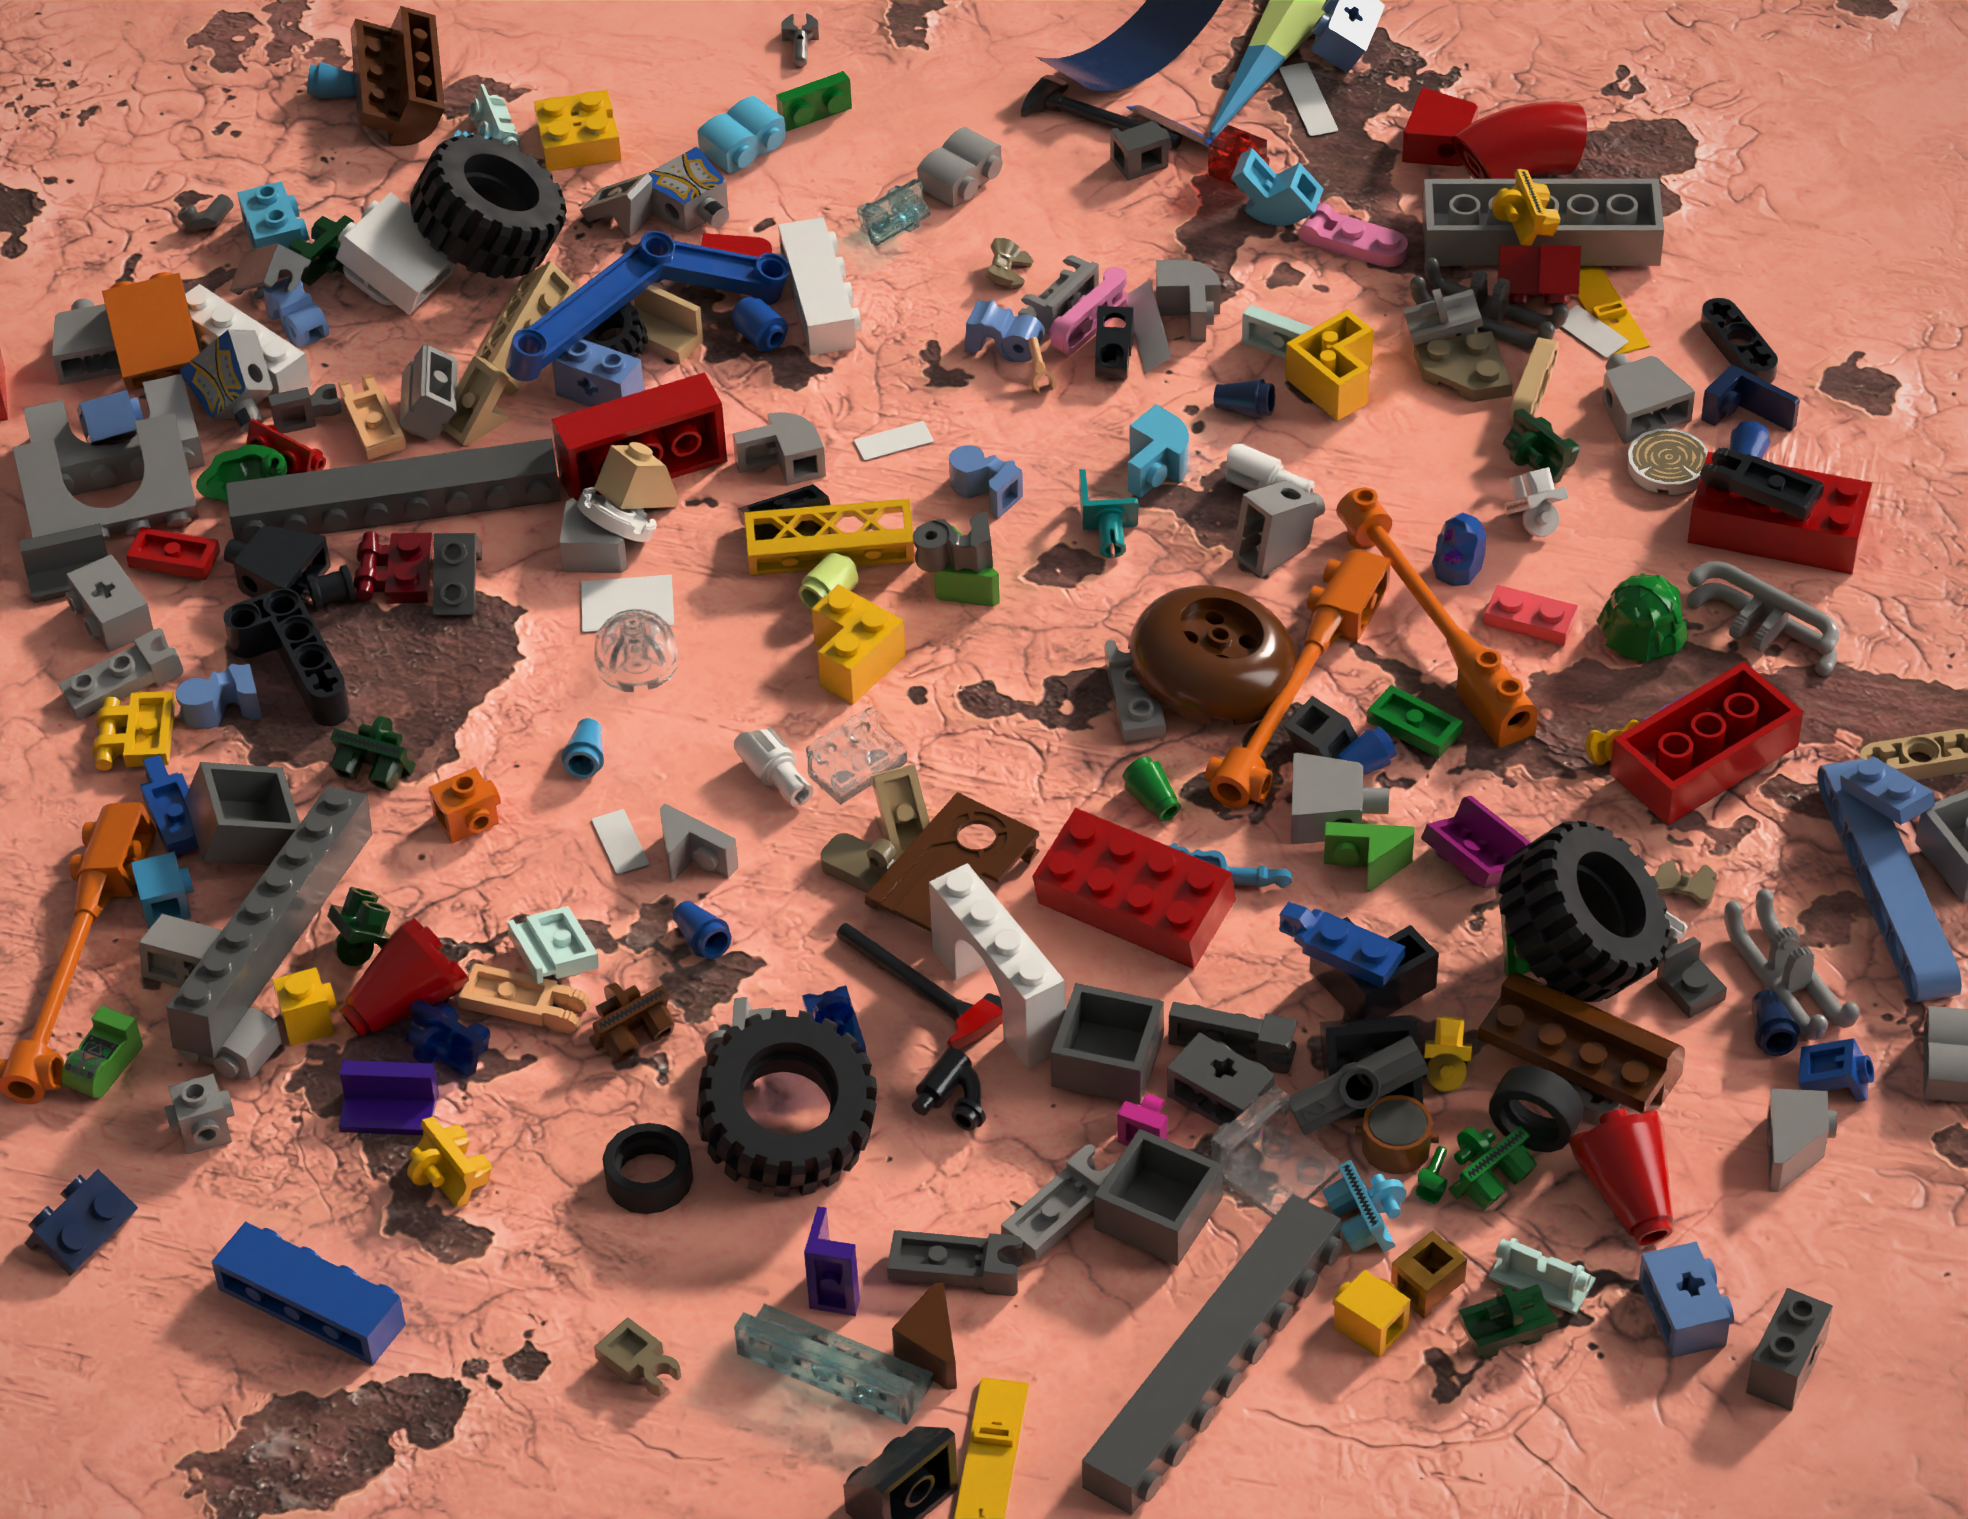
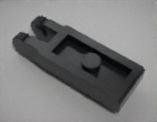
M1724 447L1716 449L1711 457V462L1713 463H1707L1700 472L1702 482L1705 485H1709V487L1712 486L1718 491L1728 489L1730 492L1804 521L1822 497L1824 484L1818 480L1751 454L1745 455Z

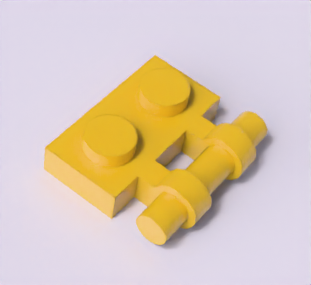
M174 692L131 693L129 705L120 706L119 699L115 697L105 698L103 700V707L97 712L96 725L100 730L99 736L94 739L92 753L96 757V768L101 771L110 770L113 760L118 755H123L126 767L145 766L143 760L160 755L164 765H169L176 707ZM122 726H127L126 733L116 734Z

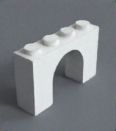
M968 863L929 881L933 953L955 980L987 966L995 981L1002 1003L1004 1041L1027 1069L1051 1058V1050L1065 1013V980Z

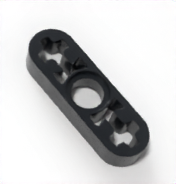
M1712 298L1706 301L1702 306L1700 325L1730 364L1769 383L1773 382L1776 378L1778 357L1734 302L1725 298ZM1733 338H1741L1747 340L1749 343L1745 345H1737L1731 343L1729 340Z

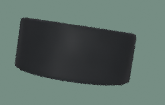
M1522 1065L1509 1069L1502 1077L1490 1099L1489 1114L1493 1124L1505 1137L1519 1126H1522L1530 1135L1523 1144L1525 1148L1532 1151L1550 1153L1563 1149L1569 1143V1139L1574 1135L1582 1119L1584 1106L1578 1092L1569 1082L1554 1072L1536 1066ZM1519 1100L1537 1104L1549 1112L1553 1118H1546L1535 1114L1524 1107Z
M643 1123L632 1125L620 1131L607 1144L602 1158L608 1194L617 1205L630 1212L642 1214L663 1212L679 1204L690 1191L693 1181V1170L689 1144L678 1131L666 1125ZM645 1154L664 1155L673 1160L676 1166L668 1176L648 1183L631 1181L623 1177L620 1171L628 1161Z

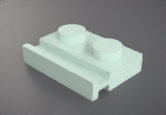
M569 906L526 916V922L516 924L514 920L507 921L508 936L537 984L544 983L543 977L554 974L555 978L559 979L577 976L582 972L599 968L598 953Z

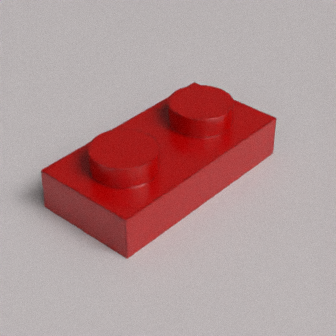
M141 527L126 554L128 566L131 568L206 580L220 553V547L216 539Z

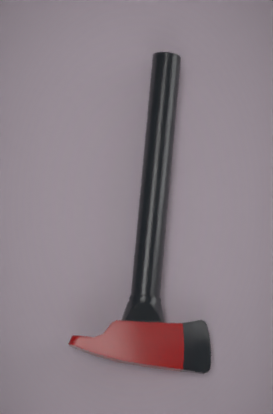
M844 923L837 930V938L949 1014V1017L956 1023L955 1034L947 1041L948 1048L959 1049L965 1047L1003 1023L1002 1003L999 996L987 993L974 1005L957 999L850 924Z

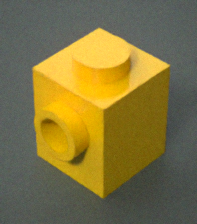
M317 967L272 979L279 1012L290 1046L334 1034L329 1011L337 1009L335 996L330 982L321 983Z
M1364 1269L1352 1282L1346 1281L1334 1295L1332 1302L1333 1306H1335L1333 1328L1380 1358L1408 1329L1411 1299L1400 1293L1388 1280L1379 1279Z

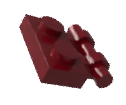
M365 532L362 542L357 547L356 558L360 562V566L354 573L353 584L357 589L356 597L361 601H369L373 597V592H385L387 604L428 603L434 548L432 532L391 533L390 545H380L379 535L376 532ZM376 566H387V572H378Z

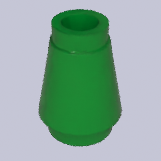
M1145 756L1135 760L1125 769L1122 775L1125 781V789L1157 816L1160 821H1167L1180 811L1181 804L1178 802L1160 762L1153 761L1150 757Z

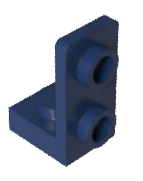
M1731 364L1704 390L1701 420L1715 427L1726 415H1732L1740 406L1788 431H1792L1797 425L1800 400L1789 392Z

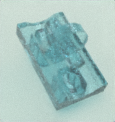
M913 179L903 186L897 185L888 190L887 194L873 203L867 202L857 208L861 227L868 231L871 244L878 246L904 230L913 232L920 227L921 220L931 215L930 209L923 198V185L920 180Z

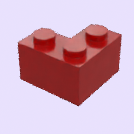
M1499 246L1497 280L1499 278L1509 280V302L1528 303L1529 296L1544 297V304L1556 305L1557 303H1564L1568 305L1570 298H1576L1579 295L1581 246Z

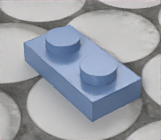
M1874 756L1840 775L1841 789L1900 825L1935 806L1934 791Z

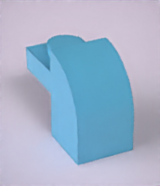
M1253 148L1241 153L1231 177L1238 188L1249 197L1244 211L1262 223L1276 226L1291 225L1314 214L1324 190L1300 162L1276 174Z
M1155 404L1129 425L1130 455L1133 458L1128 461V491L1139 498L1143 497L1153 487L1161 485L1166 477L1180 484L1186 477L1189 468V433L1185 423L1176 415Z

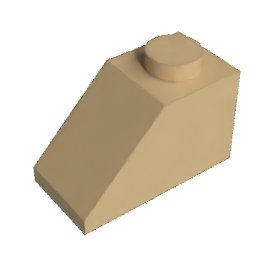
M631 442L629 445H611L594 487L596 491L619 509L677 507L679 503V497L666 465L652 455L653 451L648 446L637 442Z

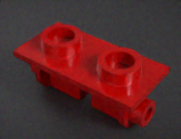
M253 418L250 419L246 445H263L281 453L287 462L286 475L323 470L326 465V458L323 457L321 450L317 448L311 449L296 442L294 439L278 432V429L273 425L266 426Z

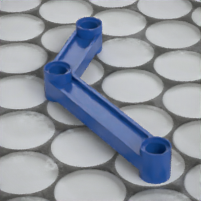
M649 231L641 237L637 245L528 328L518 330L513 335L505 364L506 371L512 378L518 381L528 382L537 379L541 370L639 295L648 286L664 279L750 295L754 299L763 300L767 305L775 304L781 298L790 273V265L785 258L775 253H765L760 257L677 242L673 241L664 232Z

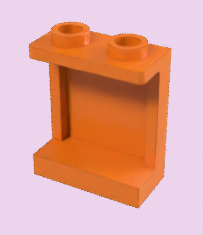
M161 272L152 275L149 280L137 283L122 281L113 284L110 289L102 290L122 378L128 391L144 388L143 382L181 374L180 369L200 353L180 272L175 274Z

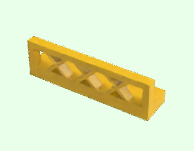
M910 498L744 512L750 576L812 571L830 553L849 557L856 567L915 562ZM900 512L903 514L904 528L886 529L877 523L884 514ZM854 516L864 523L856 532L845 533L836 526L843 517ZM813 520L822 526L814 536H803L794 529L802 521ZM773 524L781 530L773 539L755 541L754 525Z

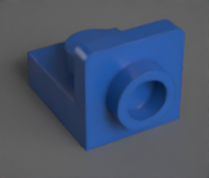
M1854 1038L1801 1047L1798 1084L1802 1090L1828 1091L1849 1087L1857 1102L1868 1100L1869 1083L1874 1081V1067L1871 1058L1868 1055H1863Z

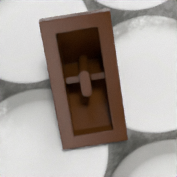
M944 1282L934 1283L892 1328L894 1357L945 1389H957L956 1360Z

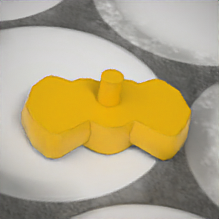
M1632 719L1628 721L1621 731L1611 729L1606 734L1598 730H1591L1586 737L1584 746L1589 759L1599 766L1611 760L1613 739L1640 722Z

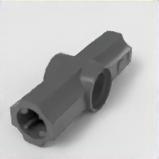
M1409 1035L1358 1062L1345 1064L1337 1073L1286 1098V1101L1302 1133L1306 1136L1356 1109L1370 1107L1378 1098L1429 1073V1070L1418 1047ZM1356 1074L1366 1075L1369 1081L1367 1091L1358 1097L1347 1095L1346 1083L1348 1079Z

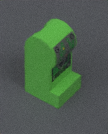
M100 1006L91 1018L93 1023L92 1029L79 1045V1049L69 1055L61 1075L62 1084L65 1087L94 1098H101L106 1094L143 1047L136 1018L104 1006Z

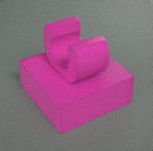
M1147 1094L1140 1106L1124 1101L1117 1113V1142L1128 1146L1139 1129L1167 1140V1116L1159 1113L1164 1105V1100Z

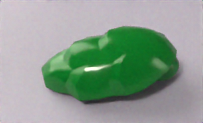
M244 445L236 450L225 451L215 455L211 465L197 479L196 489L206 498L228 504L226 483L286 475L287 462L284 456L275 449L263 445Z

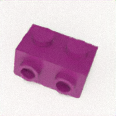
M1473 796L1462 798L1454 817L1427 824L1421 836V839L1434 849L1437 856L1451 862L1466 874V878L1471 883L1482 888L1499 884L1508 859L1513 857L1514 853L1530 844L1529 840Z

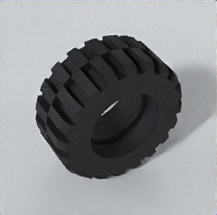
M471 134L467 137L464 135L455 136L437 145L410 195L414 223H418V231L423 238L427 237L430 240V246L437 252L441 251L447 255V260L455 265L459 263L465 266L467 271L475 274L482 272L485 273L486 277L498 278L501 275L505 279L515 278L519 275L523 276L541 265L564 226L565 214L567 212L565 198L559 184L553 182V175L546 168L542 169L538 165V160L531 155L526 156L519 151L520 148L512 144L508 146L501 143L500 139L494 137L485 139L482 135Z
M1583 821L1561 823L1514 853L1513 857L1508 859L1504 866L1498 890L1502 894L1499 900L1500 914L1505 915L1506 918L1504 927L1508 937L1512 936L1517 945L1514 949L1519 957L1527 960L1530 964L1529 970L1537 978L1545 979L1547 986L1584 1002H1600L1603 999H1608L1656 970L1665 956L1669 943L1667 937L1670 932L1669 920L1665 918L1667 911L1665 900L1659 896L1657 891L1659 885L1655 877H1650L1645 869L1646 863L1639 855L1635 856L1629 850L1630 845L1625 840L1613 837V832L1605 827H1595V823Z
M781 1009L771 1010V1017L769 1019L762 1020L760 1014L746 1018L743 1030L738 1026H732L723 1034L722 1044H714L708 1054L707 1065L702 1068L696 1113L699 1117L698 1130L701 1141L708 1142L707 1153L715 1164H719L722 1161L726 1163L725 1175L734 1182L738 1181L742 1176L748 1180L747 1189L761 1193L764 1186L774 1188V1196L788 1197L789 1189L799 1188L800 1194L803 1196L815 1193L816 1185L820 1181H822L824 1186L829 1187L839 1181L842 1169L848 1172L851 1171L859 1160L860 1151L866 1149L870 1138L877 1106L875 1102L877 1095L876 1077L870 1075L872 1064L866 1053L856 1054L858 1041L849 1032L841 1037L836 1033L837 1023L827 1018L823 1020L822 1024L812 1020L813 1013L799 1010L798 1017L786 1016V1010ZM778 1072L795 1073L810 1079L822 1089L830 1102V1113L822 1124L810 1131L800 1134L776 1133L759 1125L747 1113L743 1105L744 1091L752 1082L762 1076Z

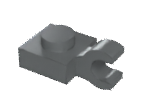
M335 384L322 385L312 395L309 394L308 387L268 395L273 424L278 429V432L282 434L316 427L314 419L316 417L335 416L342 413Z

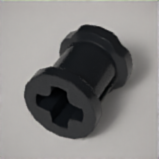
M346 564L340 566L339 571L318 577H315L313 574L306 575L307 587L315 611L322 610L324 604L346 598L349 601L357 600L352 577Z

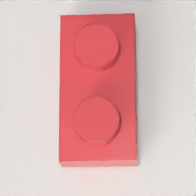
M1497 585L1485 611L1484 625L1565 646L1577 618L1578 605Z

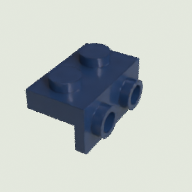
M99 1169L87 1180L82 1175H78L61 1192L60 1195L65 1201L55 1211L46 1206L28 1224L33 1233L24 1244L30 1249L38 1244L70 1276L138 1209Z

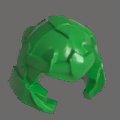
M1640 573L1637 576H1631L1621 581L1610 594V599L1606 602L1596 620L1601 627V632L1607 639L1605 646L1628 659L1643 662L1662 659L1664 656L1676 654L1688 639L1687 620L1683 621L1680 591L1661 575L1653 576Z

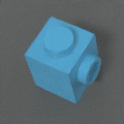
M175 852L131 862L148 929L151 928L161 914L183 920L191 918L186 894L194 892L188 867L179 869Z

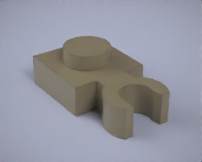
M629 1317L623 1320L594 1346L596 1359L629 1384L640 1375L645 1379L647 1390L655 1396L661 1397L664 1394L663 1382L657 1376L668 1374L677 1381L681 1378V1369L678 1361L671 1356L663 1355L662 1342Z

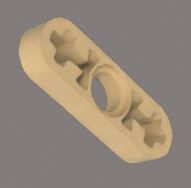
M1541 337L1537 338L1512 401L1509 425L1513 426L1515 410L1524 409L1533 417H1536L1556 365L1559 341Z
M1955 729L1869 743L1861 749L1859 759L1867 760L1874 756L1913 780L1968 772V730ZM1922 752L1929 755L1932 760L1916 762L1909 757V754Z

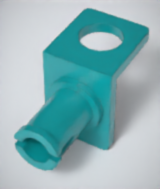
M1079 469L1083 530L1099 529V550L1102 556L1111 558L1110 546L1113 543L1115 558L1120 557L1126 552L1123 527H1136L1138 525V499L1089 501L1086 469Z

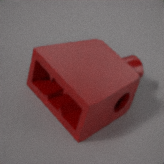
M1421 88L1403 132L1402 162L1457 167L1464 165L1453 147L1451 138L1454 134L1478 120V106L1470 101L1431 89Z

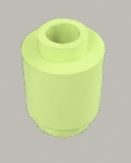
M828 554L803 578L802 586L798 590L801 601L807 608L812 610L838 584L851 591L859 582L857 567L845 555Z

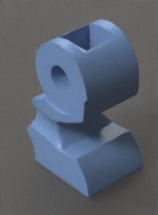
M288 277L276 282L273 287L263 288L267 315L272 320L280 318L289 341L298 348H302L329 335V327L320 307L314 304L311 295L303 290L301 279L293 291L285 292V284L289 280Z
M978 300L966 322L965 352L975 353L982 350L987 338L990 337L994 339L1003 359L1011 362L1030 361L1032 356L1028 339L1037 337L1040 344L1044 337L1045 329L1042 323L1033 316L1025 314L1014 316L1012 309H1002L993 300L988 302Z
M972 445L957 447L949 454V473L952 488L960 496L967 499L989 492L991 514L997 519L1023 497L1022 469L1015 465L1014 460L1002 461L996 455L985 458L983 451Z
M231 664L223 672H211L209 680L190 678L182 682L176 689V699L181 706V720L188 727L210 729L219 726L227 705L232 703L240 706L242 717L250 720L262 719L250 664Z

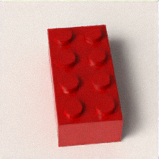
M705 372L551 419L559 478L570 499L574 498L576 501H578L584 489L595 487L611 445H629L631 442H637L648 446L653 451L652 455L666 465L671 479L728 462L722 402ZM596 491L595 494L602 496V494Z
M1707 452L1704 466L1707 463H1713L1711 462V457L1714 452ZM1779 465L1824 484L1822 497L1804 521L1730 492L1728 489L1718 491L1712 486L1705 485L1702 482V478H1700L1691 508L1687 543L1853 574L1867 519L1873 482Z
M1743 661L1614 738L1610 775L1665 824L1670 825L1798 747L1803 710Z
M1076 807L1032 876L1038 904L1191 969H1195L1236 901L1232 872Z

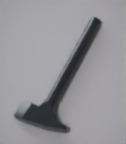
M1045 75L1039 79L1027 94L1021 107V117H1027L1033 112H1044L1046 109L1063 111L1111 128H1118L1120 131L1144 124V122L1066 97L1063 93L1068 89L1069 84L1052 75ZM1167 130L1172 143L1171 148L1177 149L1181 143L1182 136Z

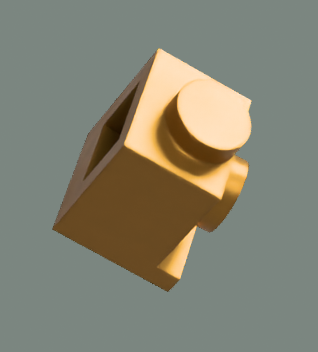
M1432 1230L1392 1262L1391 1283L1400 1293L1411 1299L1410 1308L1425 1319L1431 1314V1309L1465 1282L1467 1258L1464 1257V1254L1457 1245L1449 1241L1446 1242Z

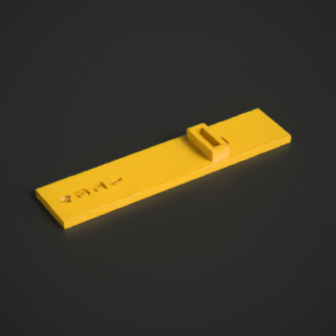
M1580 266V286L1577 298L1584 310L1628 340V343L1614 352L1613 355L1650 347L1649 342L1602 267ZM1617 320V322H1618V323L1611 324V321Z
M981 1377L954 1519H1005L1029 1390L1028 1382Z

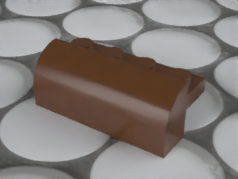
M400 6L391 28L355 18L350 32L358 124L374 130L387 131L389 145L406 146L426 139L436 129L445 110L436 15Z
M1518 972L1509 975L1502 983L1500 998L1478 1029L1479 1040L1545 1070L1554 1072L1558 1076L1640 1113L1645 1112L1652 1101L1662 1105L1683 1072L1685 1048L1682 1045Z

